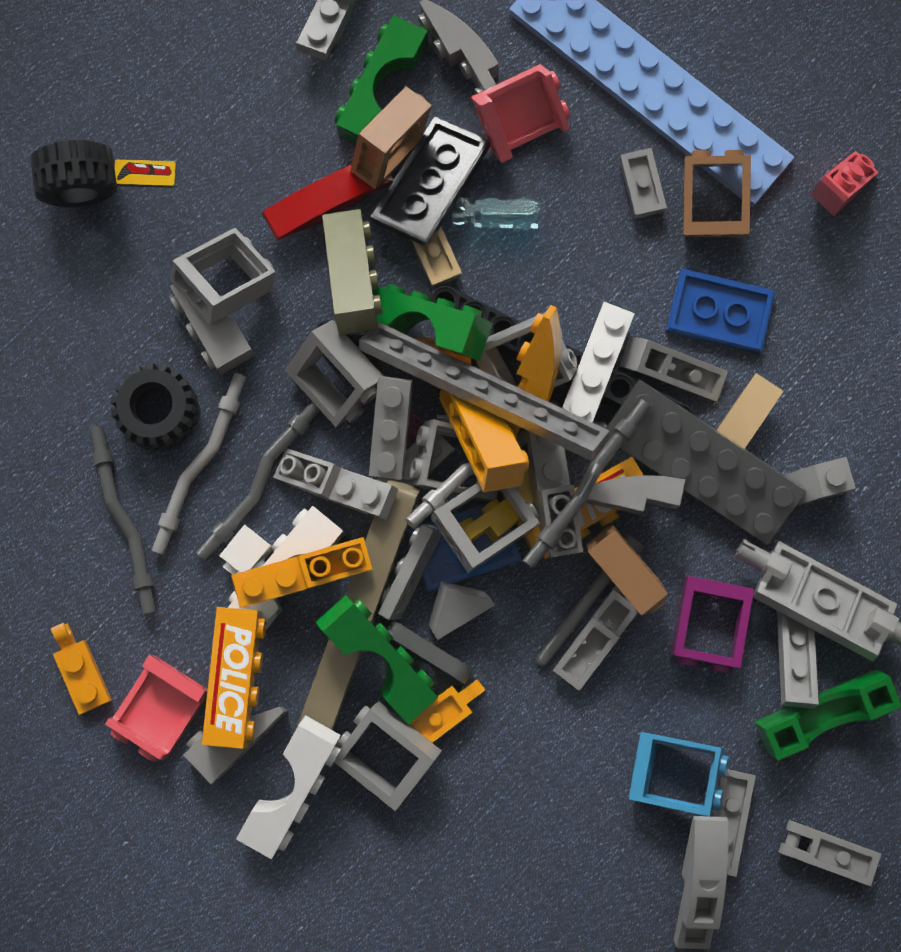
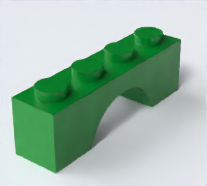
M395 15L392 16L389 24L384 23L377 37L379 43L375 51L370 50L363 63L365 70L360 79H354L349 90L350 99L346 106H340L335 116L334 122L336 123L338 135L355 144L357 143L359 133L382 111L375 101V93L379 84L385 77L394 72L415 70L428 45L427 30Z
M388 284L386 289L379 287L378 290H373L374 296L380 295L383 315L377 316V322L406 335L416 324L430 320L435 329L436 346L478 361L481 360L493 325L492 322L481 317L482 311L466 305L463 306L461 311L455 309L457 304L438 298L437 302L433 303L430 302V296L416 291H412L411 296L405 295V289L392 284Z
M345 595L315 623L344 655L356 651H371L383 657L386 673L379 692L409 725L438 698L431 690L435 683L422 669L418 673L412 669L410 665L414 662L413 658L402 646L397 650L394 649L389 643L394 637L381 623L375 627L368 620L372 613L359 599L353 603Z
M875 669L818 694L819 705L814 709L789 706L754 722L767 753L779 761L809 748L814 738L829 729L849 722L874 720L901 708V703L890 676Z

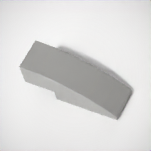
M641 475L603 481L594 485L585 503L641 515L644 512L646 503L676 510L681 503L685 479Z

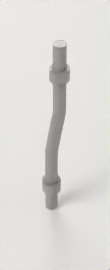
M234 373L226 396H222L218 406L220 412L208 444L179 476L166 513L161 514L158 522L160 529L151 551L161 555L165 554L172 532H176L181 519L178 516L191 482L219 452L232 415L237 414L240 406L238 399L246 380L245 376Z
M552 400V401L550 402V403H552V404H554V405H556V406L562 408L561 405H560L558 402H556L555 400ZM524 428L517 435V443L520 449L527 444L526 430ZM470 463L461 465L436 490H430L422 498L423 503L405 519L410 527L415 529L431 513L443 506L445 499L469 476L475 474Z

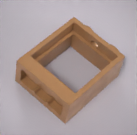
M406 86L359 133L350 171L376 189L413 151L424 133L432 105L423 96L413 92Z
M697 150L692 151V156H685L684 238L749 237L751 155H744V150H726L724 156H711V151ZM742 166L741 221L692 222L693 167Z
M612 523L586 544L589 554L641 616L647 611L652 614L666 602L664 597L668 595L664 585Z

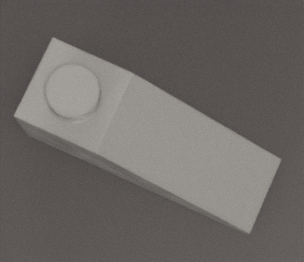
M633 336L629 337L619 367L716 402L728 373L724 369L671 348Z
M277 707L251 716L250 721L256 722L254 741H248V748L202 745L203 732L199 731L187 742L186 745L189 750L183 756L210 784H214L288 711L284 707Z

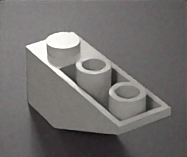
M174 284L170 285L175 294L170 300L179 315L184 312L191 323L185 326L194 342L201 340L206 350L201 354L210 370L216 367L221 375L255 357L234 320L225 316L209 325Z

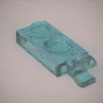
M459 197L453 208L464 210L461 213H452V223L454 224L475 222V227L538 228L540 201H531L526 198H520L515 201L486 198L475 200V205H473L468 199Z

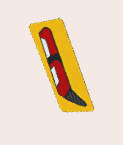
M115 160L117 184L173 186L176 163L174 161Z

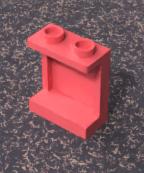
M541 64L471 97L485 136L490 141L491 152L501 163L513 158L511 150L556 128H560L563 132L570 130L567 121L570 118L569 109L563 100L560 101L557 90L561 89L559 80L554 71L550 72Z
M149 655L142 665L145 669L113 718H109L105 725L112 729L110 734L114 738L125 744L130 740L140 747L138 750L139 754L155 762L157 758L165 760L169 757L206 699L208 689L157 656Z

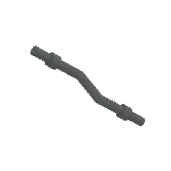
M641 399L627 418H621L614 427L615 433L591 462L571 500L549 528L545 526L537 536L538 542L523 559L525 564L534 569L546 552L556 547L561 540V533L585 504L604 467L626 440L630 441L638 431L637 425L652 408L649 403Z
M313 401L300 415L295 414L288 422L289 427L262 455L247 497L223 523L219 521L211 530L213 534L196 551L203 560L206 561L222 542L225 544L234 535L232 531L260 502L274 461L298 435L302 436L311 427L309 423L321 411Z
M101 425L90 428L95 451L92 453L94 467H97L99 471L105 505L128 539L135 576L132 577L134 590L139 593L143 615H151L156 613L151 589L154 587L152 573H148L141 535L118 501L111 468L114 461L112 451L107 448L104 428Z

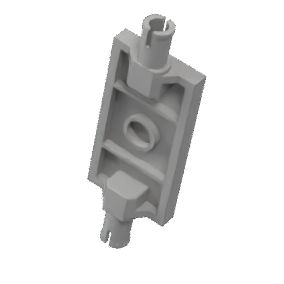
M743 539L734 558L740 559L760 570L761 577L753 593V598L871 661L879 655L884 641L891 640L901 645V623L898 622L899 618L894 615L897 603L780 541L776 543L770 553L753 545L746 539Z

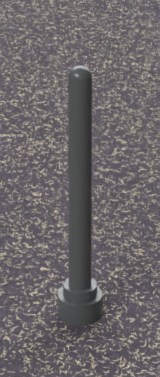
M623 531L621 535L639 555L644 546ZM604 570L600 572L538 654L536 664L539 667L548 665L609 584L611 579Z

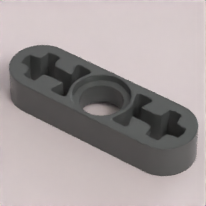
M391 620L386 627V630L394 637V641L463 684L466 683L473 672V669L398 622Z

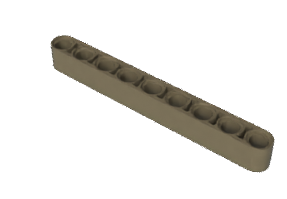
M390 478L387 484L398 488V493L386 520L374 516L365 540L373 570L352 576L345 594L353 603L359 599L369 609L372 615L368 620L372 624L409 526L405 519L414 511L421 491L420 488ZM330 639L328 640L298 725L306 715L334 731L362 651L344 655Z

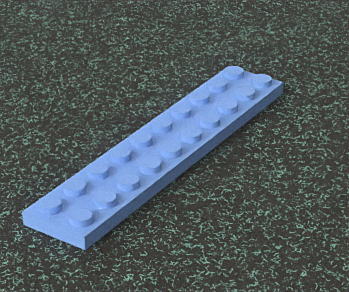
M516 0L509 8V15L685 155L692 156V151L697 150L711 151V156H724L726 150H744V155H751L750 206L752 208L794 159L792 154L597 0ZM742 166L702 167L742 199Z

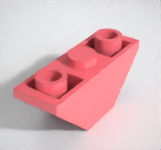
M855 151L824 175L810 195L835 216L879 172L874 168V163L870 158Z

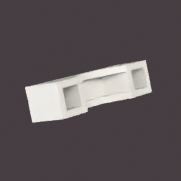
M606 302L603 303L564 401L563 409L593 422L635 313Z
M314 506L309 511L303 509L292 523L295 528L288 536L282 534L271 547L274 553L266 562L263 559L260 560L254 568L337 545L345 536V532ZM235 591L228 599L231 602L228 608L258 610L262 612L261 618L266 619V630L282 612L278 598L243 608L239 607Z
M305 715L283 753L294 772L295 785L293 792L279 800H258L236 840L270 859L273 858L277 849L285 851L294 834L289 831L292 822L295 821L300 824L310 806L304 803L309 792L316 795L325 779L324 776L320 775L322 768L325 764L331 767L341 750L335 746L341 736L340 734Z

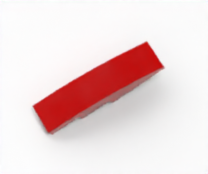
M351 165L270 206L262 212V216L278 241L322 223V215L336 213L358 204L364 196L391 186L394 181L392 175L390 174L374 189L350 171Z

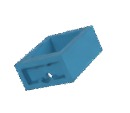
M640 732L629 800L709 817L714 816V810L720 811L723 790H719L718 787L720 776L726 777L729 756L724 755L725 748ZM657 744L713 755L704 805L649 794Z

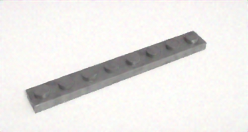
M377 322L378 329L369 330L359 339V350L590 461L593 460L608 441L609 430L380 322Z

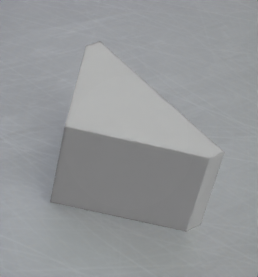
M441 581L428 625L438 640L495 605L485 591Z

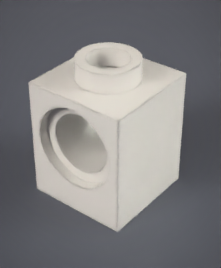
M244 525L219 556L226 561L223 567L233 575L253 569L260 560L267 558L272 551V546Z

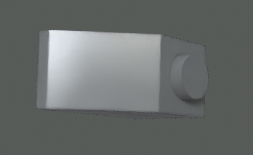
M847 457L816 464L785 475L806 489V493L796 507L847 494L856 489Z

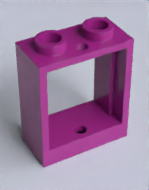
M692 576L685 577L683 579L670 656L678 658L677 664L697 667L698 662L711 664V671L730 674L731 668H741L754 589ZM693 594L740 603L730 658L684 649Z

